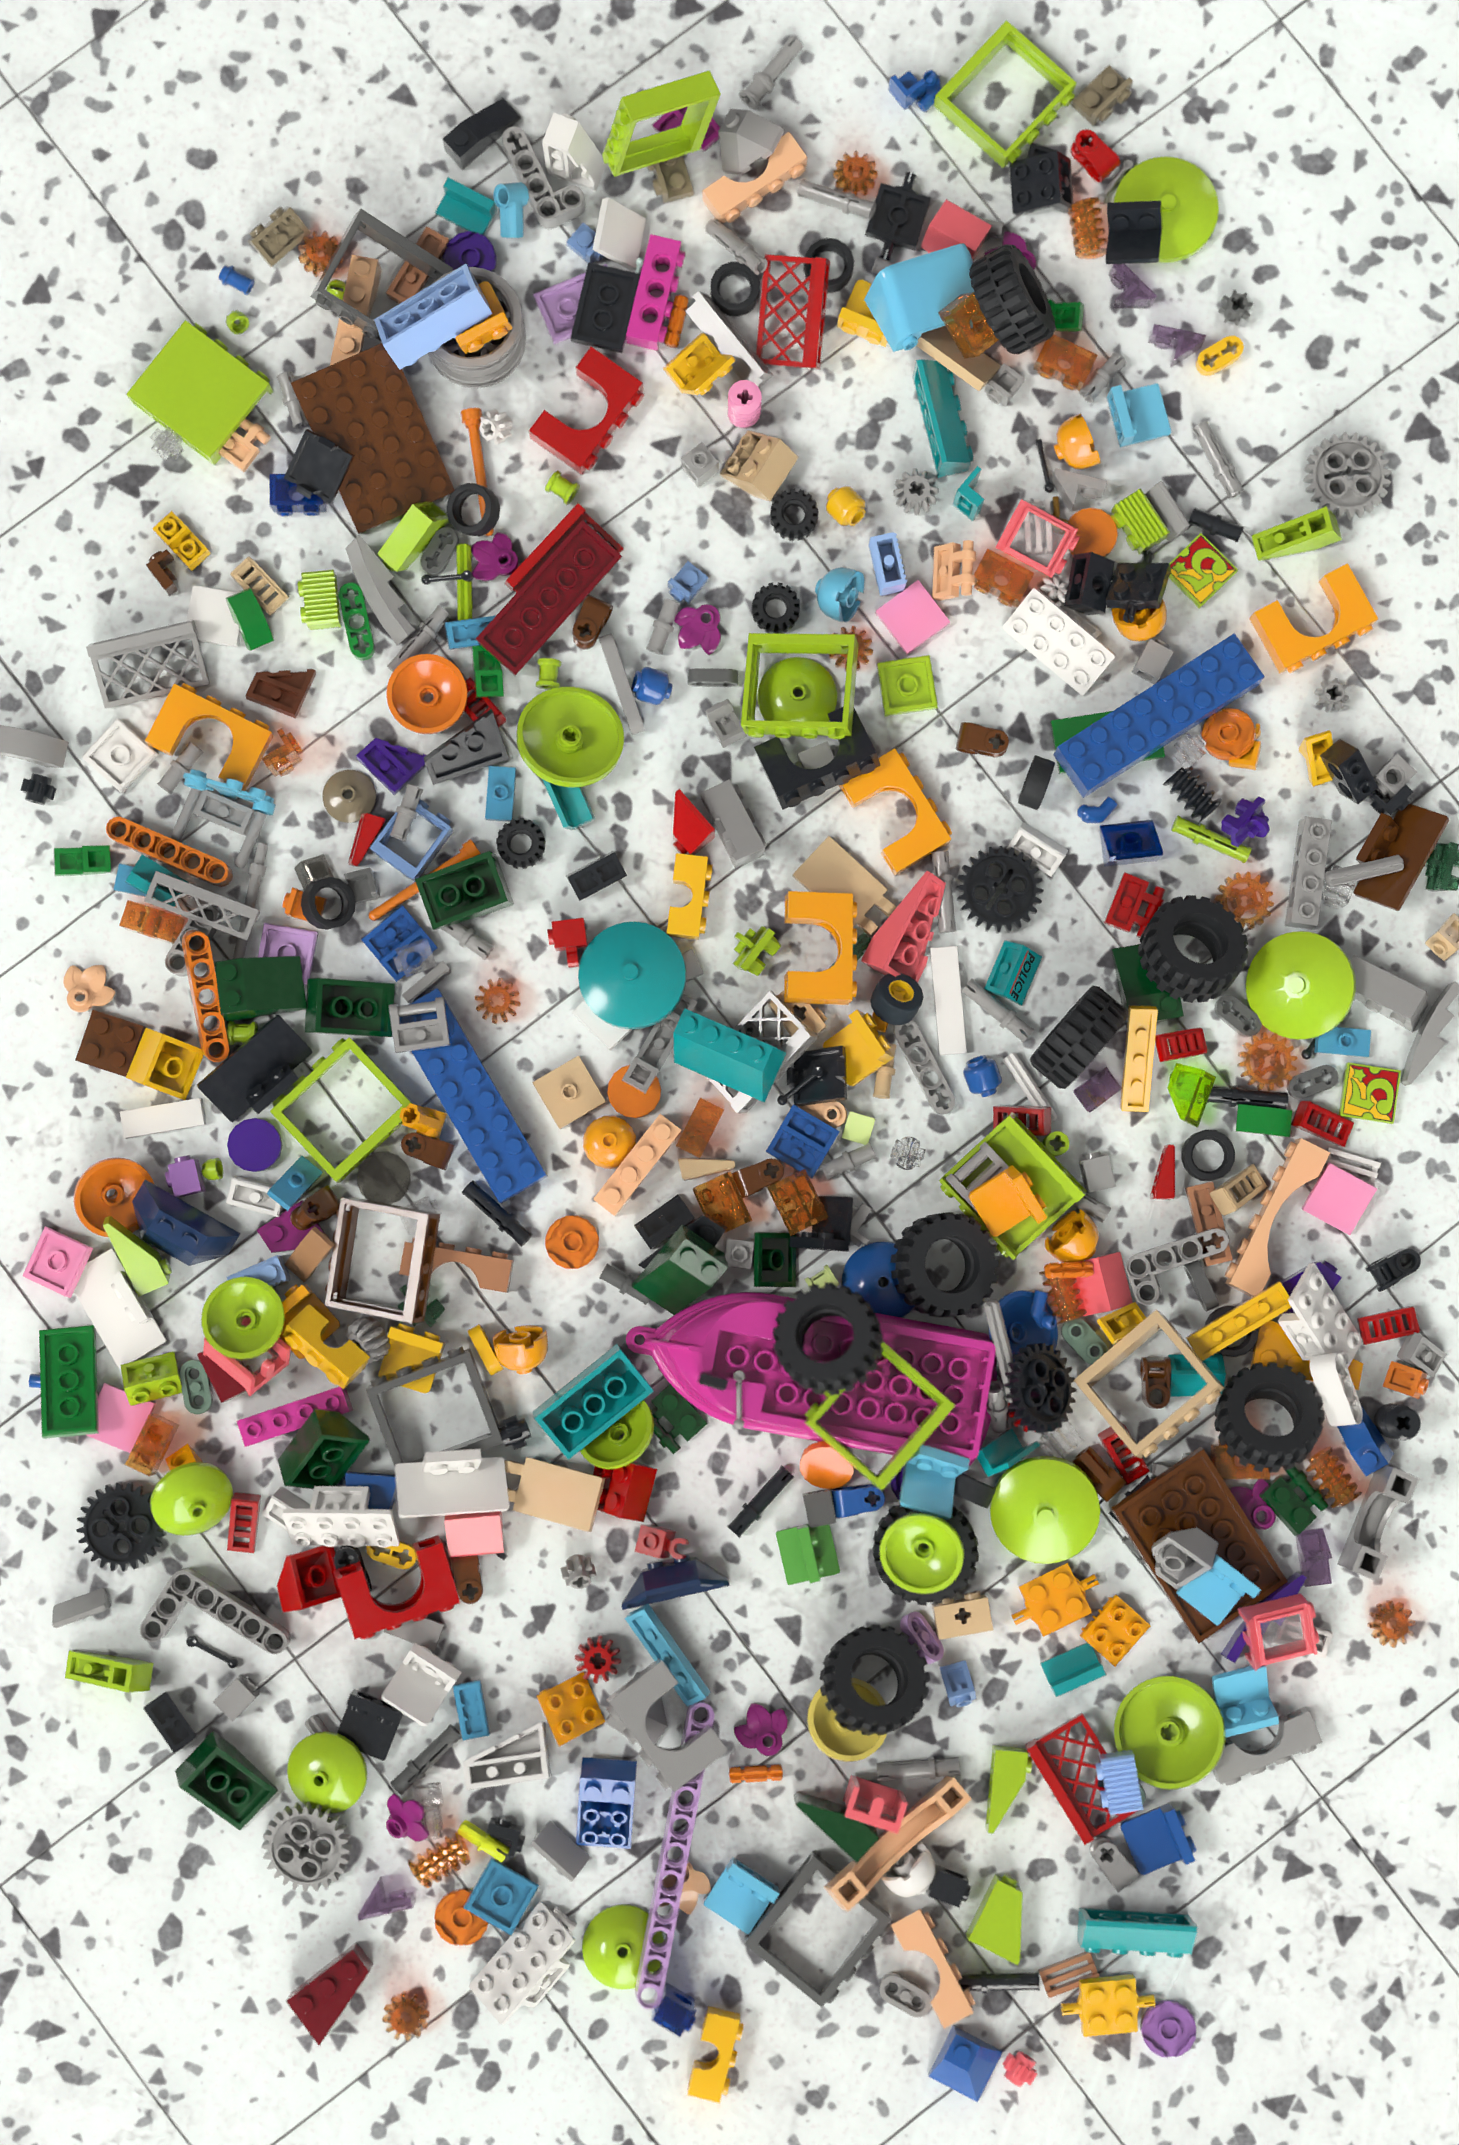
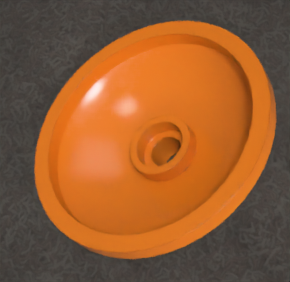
M434 654L412 656L398 665L389 679L386 693L389 709L398 723L406 729L419 734L439 733L454 725L464 712L468 695L466 682L460 670L448 659ZM432 694L434 698L431 702L424 701L425 695Z
M108 1158L101 1160L89 1167L80 1177L74 1191L75 1212L82 1224L97 1235L108 1237L103 1227L104 1219L108 1216L114 1218L133 1233L139 1227L132 1201L144 1180L154 1184L153 1179L140 1164L130 1159ZM115 1189L114 1195L107 1196L108 1190Z

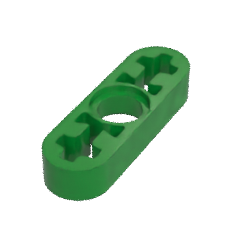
M346 583L339 590V600L350 651L356 659L368 660L374 655L375 645L364 594L357 584ZM349 590H353L355 594H358V596L354 597L357 608L352 609L349 599L344 598L348 596ZM354 615H361L364 618L363 626L358 629L352 628L349 624L351 617ZM361 634L365 645H369V647L365 648L366 653L363 654L359 650H355V648L359 647L357 635Z

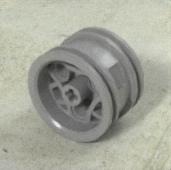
M469 267L478 284L484 281L491 284L513 329L502 337L503 342L501 344L493 345L489 341L481 349L472 353L468 352L465 354L458 342H456L452 346H447L443 343L439 349L434 352H428L435 368L452 383L463 387L482 388L499 383L513 373L524 354L526 334L520 302L508 282L489 270ZM450 271V272L444 274V275L441 276L439 279H437L435 282H437L438 280H440L441 278L445 277L446 275L450 274V273L453 272V271Z

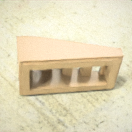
M250 556L230 574L244 590L250 588L249 585L258 576L262 577L251 590L260 607L269 616L289 599L283 590ZM253 568L254 571L243 580L242 578ZM268 584L270 587L259 597L257 593ZM276 592L278 595L267 605L264 601Z
M678 1159L684 1181L735 1168V1163L731 1160Z
M1251 1164L1213 1190L1210 1196L1220 1213L1227 1215L1237 1211L1264 1190L1267 1185L1255 1165ZM1246 1176H1248V1178H1249V1180L1251 1181V1183H1252V1185L1254 1186V1188L1251 1187V1185H1250V1183L1248 1182Z

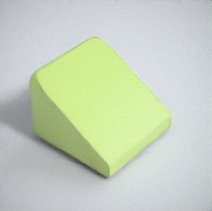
M849 1111L841 1138L866 1145L869 1142L875 1118Z

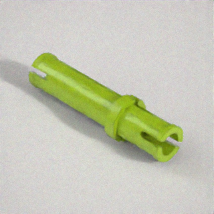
M1179 815L1176 817L1171 828L1172 832L1192 839V843L1196 845L1201 843L1220 853L1242 861V863L1247 861L1252 849L1242 844L1236 847L1231 844V839L1207 829L1206 825L1202 823L1200 825L1195 824Z

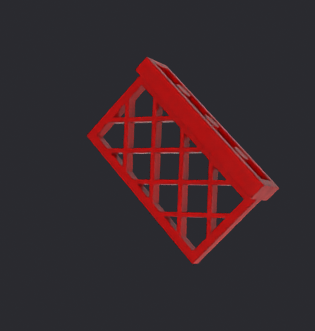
M765 254L768 265L763 272L756 354L765 365L820 370L830 260L819 257L807 258ZM771 261L782 262L787 268V271L777 280L770 273ZM786 262L795 264L792 267H789V265ZM801 263L811 264L810 276L801 282L793 271ZM791 273L799 283V286L787 295L779 283ZM769 278L773 281V283L770 286ZM808 282H810L809 290L805 287ZM777 286L785 298L773 307L767 300L768 293ZM803 288L808 295V303L799 310L791 300V297ZM789 301L797 312L785 322L777 310ZM768 306L771 310L766 314ZM807 309V316L805 317L803 312ZM774 313L783 325L773 334H770L765 328V322ZM800 315L805 321L806 327L797 337L788 325ZM786 328L794 340L782 349L774 338ZM764 333H766V335L768 336V338L765 341ZM805 336L803 345L800 340ZM772 341L780 352L773 359H762L763 347ZM796 343L803 349L802 362L792 361L786 354ZM782 355L786 358V360H778V359H779Z
M577 503L509 576L504 584L511 591L517 593L582 520L586 521L596 533L598 532L619 554L624 548Z
M1083 1713L1078 1714L1039 1739H1033L1025 1744L1029 1755L1084 1845L1093 1841L1095 1836L1137 1812L1119 1813L1110 1819L1107 1807L1103 1808L1093 1804L1096 1789L1105 1790V1787L1098 1786L1097 1773L1094 1784L1079 1780L1082 1766L1096 1769L1095 1764L1083 1761L1086 1747L1098 1749L1100 1754L1107 1753ZM1079 1722L1086 1729L1084 1741L1069 1738L1071 1727ZM1066 1731L1065 1736L1059 1735L1062 1732ZM1089 1736L1091 1737L1094 1744L1088 1743ZM1052 1738L1063 1740L1061 1754L1049 1753L1044 1743ZM1067 1742L1082 1745L1079 1760L1064 1757ZM1053 1758L1059 1760L1058 1767ZM1063 1761L1078 1764L1075 1779L1062 1775L1060 1771ZM1067 1782L1073 1783L1072 1790ZM1077 1785L1093 1788L1089 1803L1077 1800L1075 1796ZM1082 1806L1088 1807L1087 1814L1085 1813ZM1092 1809L1107 1812L1105 1822L1094 1828L1090 1821Z

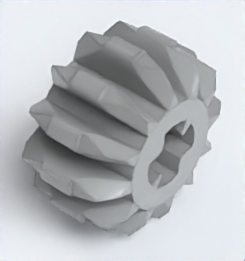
M915 468L912 471V476L907 472H903V480H896L895 485L897 489L893 491V496L899 497L896 502L897 506L906 505L905 513H908L910 508H913L914 514L917 516L919 515L920 507L923 511L928 512L930 510L929 504H936L937 499L934 495L938 494L939 488L933 486L936 482L935 478L926 479L927 471H924L920 476ZM912 488L915 491L921 490L920 496L917 493L911 494Z
M373 1317L359 1318L348 1326L346 1336L370 1356L368 1363L381 1360L388 1354L390 1344L387 1341L389 1338L384 1332L385 1329Z

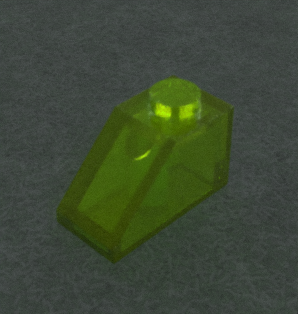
M1176 1063L1173 1072L1170 1074L1167 1089L1179 1118L1198 1128L1216 1077L1203 1069Z

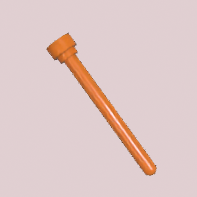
M480 408L464 409L460 413L462 423L465 424V428L469 431L476 484L487 488L479 427L482 422L480 418L483 417L482 410ZM478 495L482 520L486 505L483 497ZM492 529L489 533L485 535L491 536L494 532V529Z
M472 839L462 844L463 847L459 849L460 853L428 874L481 853ZM416 882L370 911L369 919L372 921L378 920L419 893Z

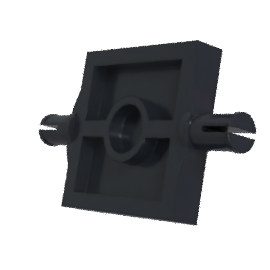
M910 172L905 173L902 186H890L880 183L875 199L876 210L872 219H869L865 236L878 239L884 243L880 258L884 259L888 250L887 261L891 260L894 246L916 250L930 205V197L920 195L912 190L916 178L914 173L911 175L910 182H908Z
M1147 551L1143 552L1140 563H1117L1106 597L1107 608L1124 609L1123 620L1129 623V619L1130 623L1134 621L1136 611L1160 608L1171 568L1169 563H1152L1154 554L1151 551H1148V554Z

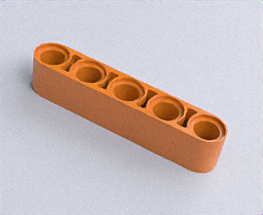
M113 817L106 825L108 836L120 845L218 887H224L232 881V870L222 860L123 817ZM119 825H126V833L121 837H116L115 829ZM145 835H150V844L144 848L140 847V839ZM168 846H175L174 856L165 858L164 850ZM198 856L200 858L199 866L195 869H189V860L192 857ZM217 867H224V876L218 880L213 879V871Z
M190 930L183 935L182 948L201 1050L210 1061L221 1062L229 1054V1045L224 1018L220 1013L217 980L210 941L203 932ZM199 935L202 938V945L199 949L192 950L189 946V941L193 936ZM200 962L206 963L207 972L203 976H196L194 973L195 965ZM204 989H210L212 992L211 1000L206 1003L200 1002V992ZM210 1015L215 1016L217 1019L216 1026L212 1029H206L204 1027L205 1018ZM214 1042H220L222 1046L221 1052L218 1055L209 1054V1046Z

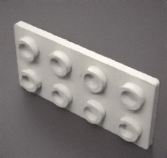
M1037 588L1031 590L1003 625L1004 631L1081 695H1084L1116 657L1114 652L1098 640V637L1102 634L1098 628L1077 611L1065 607L1064 603L1060 600L1055 604Z
M109 1249L86 1264L74 1293L118 1368L121 1369V1364L133 1362L167 1341L141 1296L138 1297L120 1259L113 1249Z
M1309 1263L1288 1300L1295 1313L1282 1314L1278 1322L1302 1360H1310L1313 1355L1341 1353L1348 1368L1362 1343V1338L1316 1264Z
M480 1449L425 1452L422 1462L399 1463L395 1465L400 1518L496 1512L509 1509L503 1457L481 1458Z
M314 1486L310 1509H283L282 1513L292 1545L302 1547L308 1545H324L327 1547L379 1546L385 1548L399 1546L400 1539L391 1510L367 1509L370 1497L369 1487Z
M538 1903L469 1984V1988L494 2018L504 2025L521 2005L535 2008L570 1967V1964L562 1956L573 1945L575 1938L545 1904Z

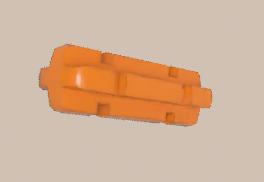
M676 295L674 298L667 328L668 332L665 336V345L668 347L677 348L679 346L680 334L682 333L686 316L685 311L689 303L686 296Z
M1091 1262L1049 1263L1044 1266L1045 1277L1048 1279L1056 1277H1088L1094 1274Z
M766 1765L745 1766V1769L731 1767L729 1769V1780L731 1783H741V1780H745V1783L765 1782L767 1779L781 1781L783 1770L781 1765H770L771 1767L768 1768Z

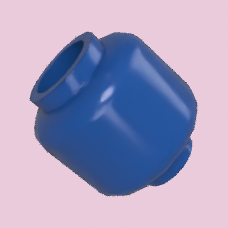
M644 667L641 671L635 673L631 691L635 693L636 699L659 705L664 698L669 699L673 684L669 683V676L666 672Z
M981 1055L967 1061L963 1075L969 1091L973 1094H981L982 1097L995 1094L997 1092L996 1088L1002 1083V1077L996 1061L987 1058L986 1055Z

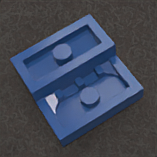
M403 905L398 907L361 938L363 943L396 982L438 948Z
M793 1104L768 1146L766 1153L812 1179L840 1131Z

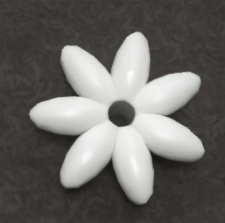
M1054 576L1053 580L1044 577L1043 582L1045 585H1042L1040 589L1048 592L1050 600L1058 598L1062 603H1065L1068 583L1060 584L1057 576Z

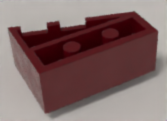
M357 1942L292 1991L286 2000L318 2046H320L373 1966V1963Z

